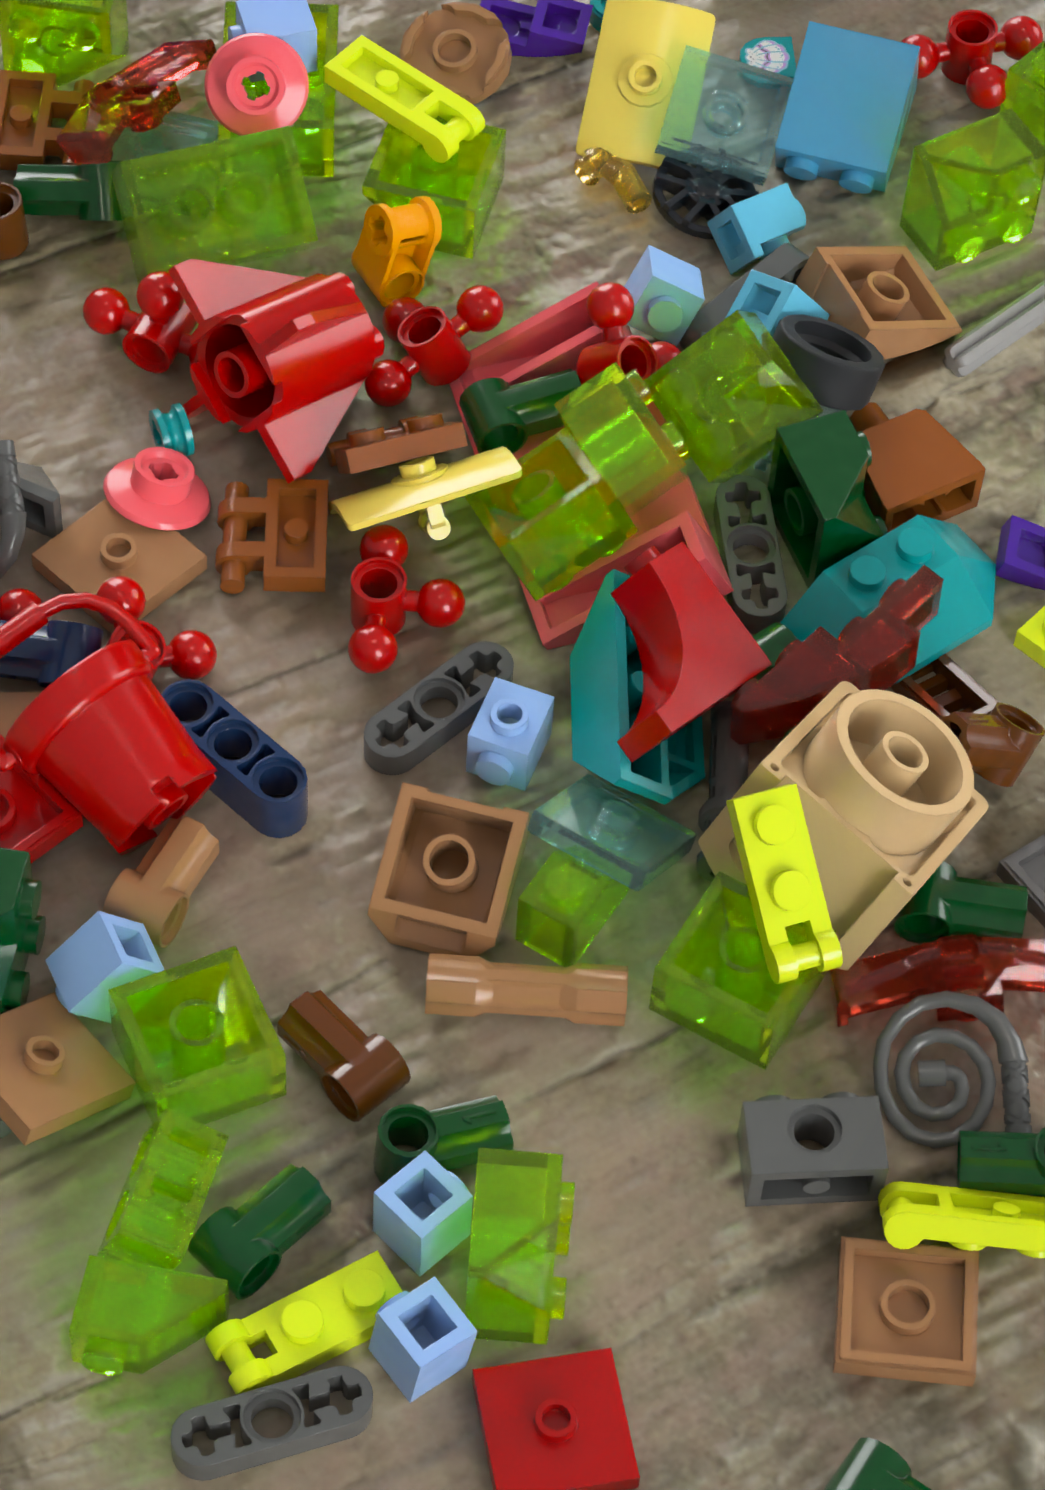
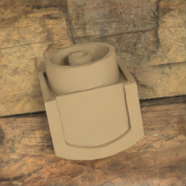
M841 681L777 745L732 797L734 799L787 784H797L832 929L837 935L842 950L843 963L837 969L843 971L850 969L989 808L986 799L974 789V773L964 747L942 720L921 704L903 695L879 689L860 691L856 686L847 681ZM726 805L699 838L698 844L717 880L735 903L756 923ZM803 922L785 927L788 942L791 946L807 941Z

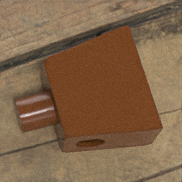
M870 402L861 410H855L849 418L856 432L862 431L866 435L872 452V464L866 469L863 485L865 501L873 516H881L888 532L917 515L943 521L977 507L985 475V467L926 410L914 409L889 420L877 403Z

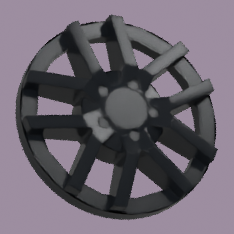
M694 146L693 151L683 152L672 157L666 156L663 159L652 184L653 201L663 218L678 230L694 237L714 240L708 226L697 225L695 222L700 217H705L709 221L729 206L759 194V191H756L752 183V172H744L735 163L724 158L725 152L718 150L716 155L702 152L701 146ZM703 164L714 166L713 173L705 171ZM663 190L675 196L667 201ZM683 206L690 211L684 218L675 212Z

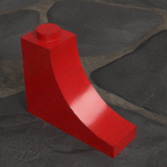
M683 541L662 554L659 553L655 546L644 551L624 567L630 578L610 593L620 607L634 635L643 672V695L637 718L628 732L617 741L631 762H634L734 694L772 665L766 654Z

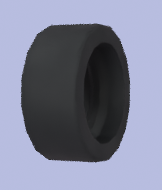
M803 314L787 315L779 321L763 359L764 369L773 380L788 391L827 408L845 411L861 410L869 403L885 367L883 355L873 344L859 334L839 324Z

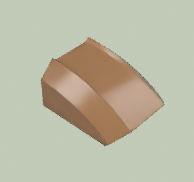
M906 246L816 247L796 279V285L830 314L827 321L839 324L859 334L873 344L883 355L884 359L922 350L963 332Z
M402 782L367 915L391 944L434 954L478 956L494 947L506 915L531 829L532 821L529 812L503 807V809L433 793L426 787Z

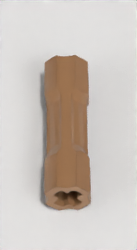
M429 953L425 1014L476 1017L484 1013L561 1017L578 1024L624 1026L627 1007L628 966L576 963L568 967L489 962L479 956Z

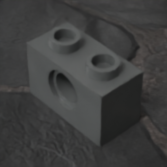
M835 1092L823 1098L790 1099L784 1095H767L755 1101H744L742 1104L737 1140L745 1207L878 1200L880 1190L884 1188L889 1170L879 1096H857L851 1092ZM812 1140L821 1144L824 1149L810 1150L801 1146L798 1142Z

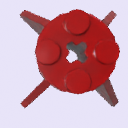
M189 259L174 265L168 272L198 323L190 340V346L198 343V361L189 364L191 378L197 394L182 405L188 420L209 410L212 416L222 424L232 420L237 425L243 426L238 430L239 432L249 433L258 430L288 484L312 472L358 390L372 371L374 360L380 358L384 353L383 336L372 325L364 305L355 294L352 281L348 276L340 272L331 275L317 273L309 277H302L198 259Z

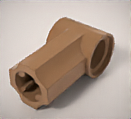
M184 815L182 819L170 818L136 870L126 868L116 878L106 897L103 912L143 923L152 944L166 948L174 940L182 927L189 908V897L219 854V840L211 835L204 824Z

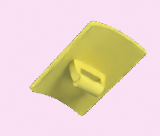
M607 0L576 144V153L581 157L617 160L658 169L666 156L672 157L676 154L689 152L716 21L715 16L699 9L660 0Z
M503 446L448 464H436L434 456L428 455L400 464L398 466L400 475L394 477L391 482L330 501L328 508L330 514L338 513L349 531H356L418 511L420 515L418 519L420 529L432 539L443 540L449 535L451 525L444 517L441 503L518 479L522 476V469L511 451Z

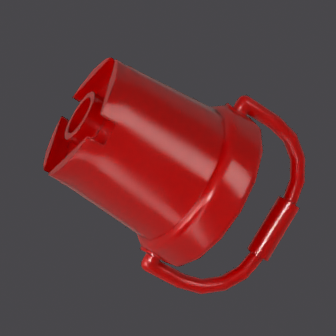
M88 592L59 594L39 605L32 602L0 626V659L48 623V617L69 609L86 608L106 614L121 626L131 639L113 642L91 653L45 688L22 711L8 730L3 743V749L0 747V771L7 772L18 765L22 771L25 770L31 775L41 774L102 833L120 855L131 853L157 837L153 828L159 826L168 818L179 819L190 810L215 782L217 777L214 772H217V769L201 752L152 683L156 668L151 662L158 658L161 650L130 613L115 601Z

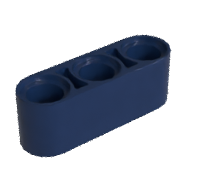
M187 679L169 685L162 692V697L201 752L217 769V772H214L217 778L209 790L257 831L267 837L285 838L299 832L306 824L308 816V778L306 769L302 764L206 684ZM193 720V722H182V721ZM237 757V758H241V759L229 760V759H226V758ZM274 795H284V796H287V797H284V798H273V797H270V796H274Z

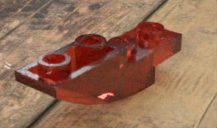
M924 564L907 581L900 578L893 582L881 597L879 606L865 618L857 616L852 619L841 631L838 639L820 626L803 642L799 639L792 641L780 653L773 669L760 680L756 678L748 680L735 694L731 703L733 712L730 737L739 745L784 737L787 730L797 726L841 681L852 683L860 691L868 689L886 690L915 667L921 633L919 630L938 614L944 579Z

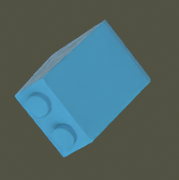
M809 21L775 145V166L784 168L783 171L787 175L800 180L812 181L818 176L839 181V185L842 188L855 193L867 194L872 189L885 192L917 88L920 46Z

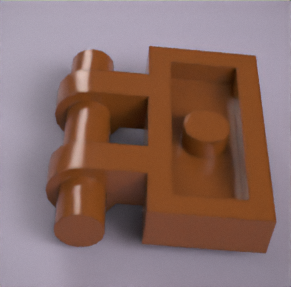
M0 70V170L17 171L18 164H45L47 156H59L64 165H78V161L91 160L94 141L89 133L90 127L97 122L100 106L99 101L95 97L96 85L90 80L81 79L76 81L73 91L57 90L56 73ZM53 118L65 119L68 122V127H51Z
M436 413L422 417L412 416L400 419L397 427L384 429V427L368 430L363 428L347 432L346 439L328 443L325 451L331 467L337 466L340 474H354L465 447L468 444L463 422L444 423L442 413Z
M267 478V498L249 497V487L243 482L236 481L226 485L225 499L219 503L217 515L218 526L223 530L222 544L216 548L215 568L221 574L220 588L222 591L229 594L242 592L245 588V575L251 571H263V591H326L329 480L298 479L288 484L286 479ZM253 527H265V542L247 541V531Z

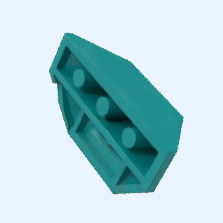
M917 515L824 570L780 623L790 629L803 648L806 665L824 683L825 681L838 683L847 681L852 684H895L992 625L996 564L957 524Z
M612 569L603 580L570 654L573 761L608 782L666 805L705 778L702 715L634 762L629 760L618 745L617 741L628 732L637 718L643 695V672L634 635L620 607L610 594L630 576Z

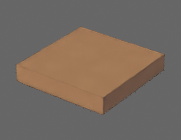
M841 1236L838 1253L833 1373L973 1387L976 1378L979 1250L968 1251L954 1247L918 1244L910 1249H899L893 1247L885 1240Z

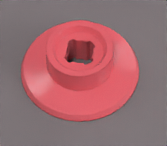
M247 33L227 41L216 51L206 70L204 88L208 106L221 125L239 136L262 139L284 132L297 121L306 106L309 94V79L301 57L288 43L270 34ZM259 71L264 74L270 90L267 95L264 94L255 100H251L248 98L249 94L245 86L242 85L245 77L248 78Z
M165 447L143 449L136 457L126 459L114 466L107 473L103 482L104 494L110 505L128 520L144 527L166 531L191 528L201 523L208 516L211 509V498L204 482L195 474L192 462L186 456L173 449Z

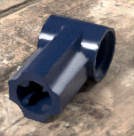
M0 620V626H2L7 621ZM48 621L47 626H43L0 659V677L34 681L39 686L47 688L69 668L91 653L101 649L104 631L97 627L77 622Z

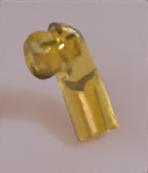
M592 147L586 149V155L575 161L574 171L582 182H585L587 186H595L604 177L613 185L629 213L637 214L643 212L652 203V196L635 167L604 148Z

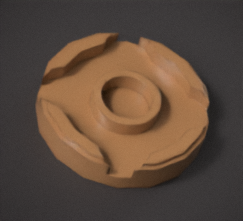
M465 2L442 4L441 10L434 11L431 14H428L427 10L416 17L404 33L399 52L401 60L472 104H477L495 93L507 78L512 61L508 34L498 17L493 12L477 4Z

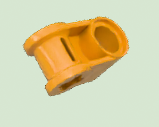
M417 196L412 198L408 204L389 207L384 203L373 204L368 207L365 213L364 226L358 244L352 253L351 263L381 306L385 308L390 302L400 297L415 299L424 286L425 275L442 234V220L435 202L428 196Z

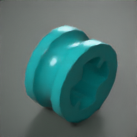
M180 402L172 404L168 413H162L158 408L149 411L150 428L156 447L173 449L182 452L184 456H190L195 453L191 426Z

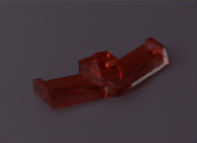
M213 40L165 42L111 77L95 84L82 96V101L57 136L56 142L75 164L108 163L113 157L112 147L125 127H130L132 132H145L157 128L164 122L163 117L181 102L176 81L192 71L207 70L210 60L216 53Z
M974 934L943 936L935 941L858 959L848 971L838 968L830 970V981L837 1027L847 1026L848 1018L906 1004L917 996L942 991L978 996L1004 1013L1003 990L1045 992V939L988 937ZM953 1008L935 1009L938 1022L952 1020L971 1022L978 1020L973 1014Z

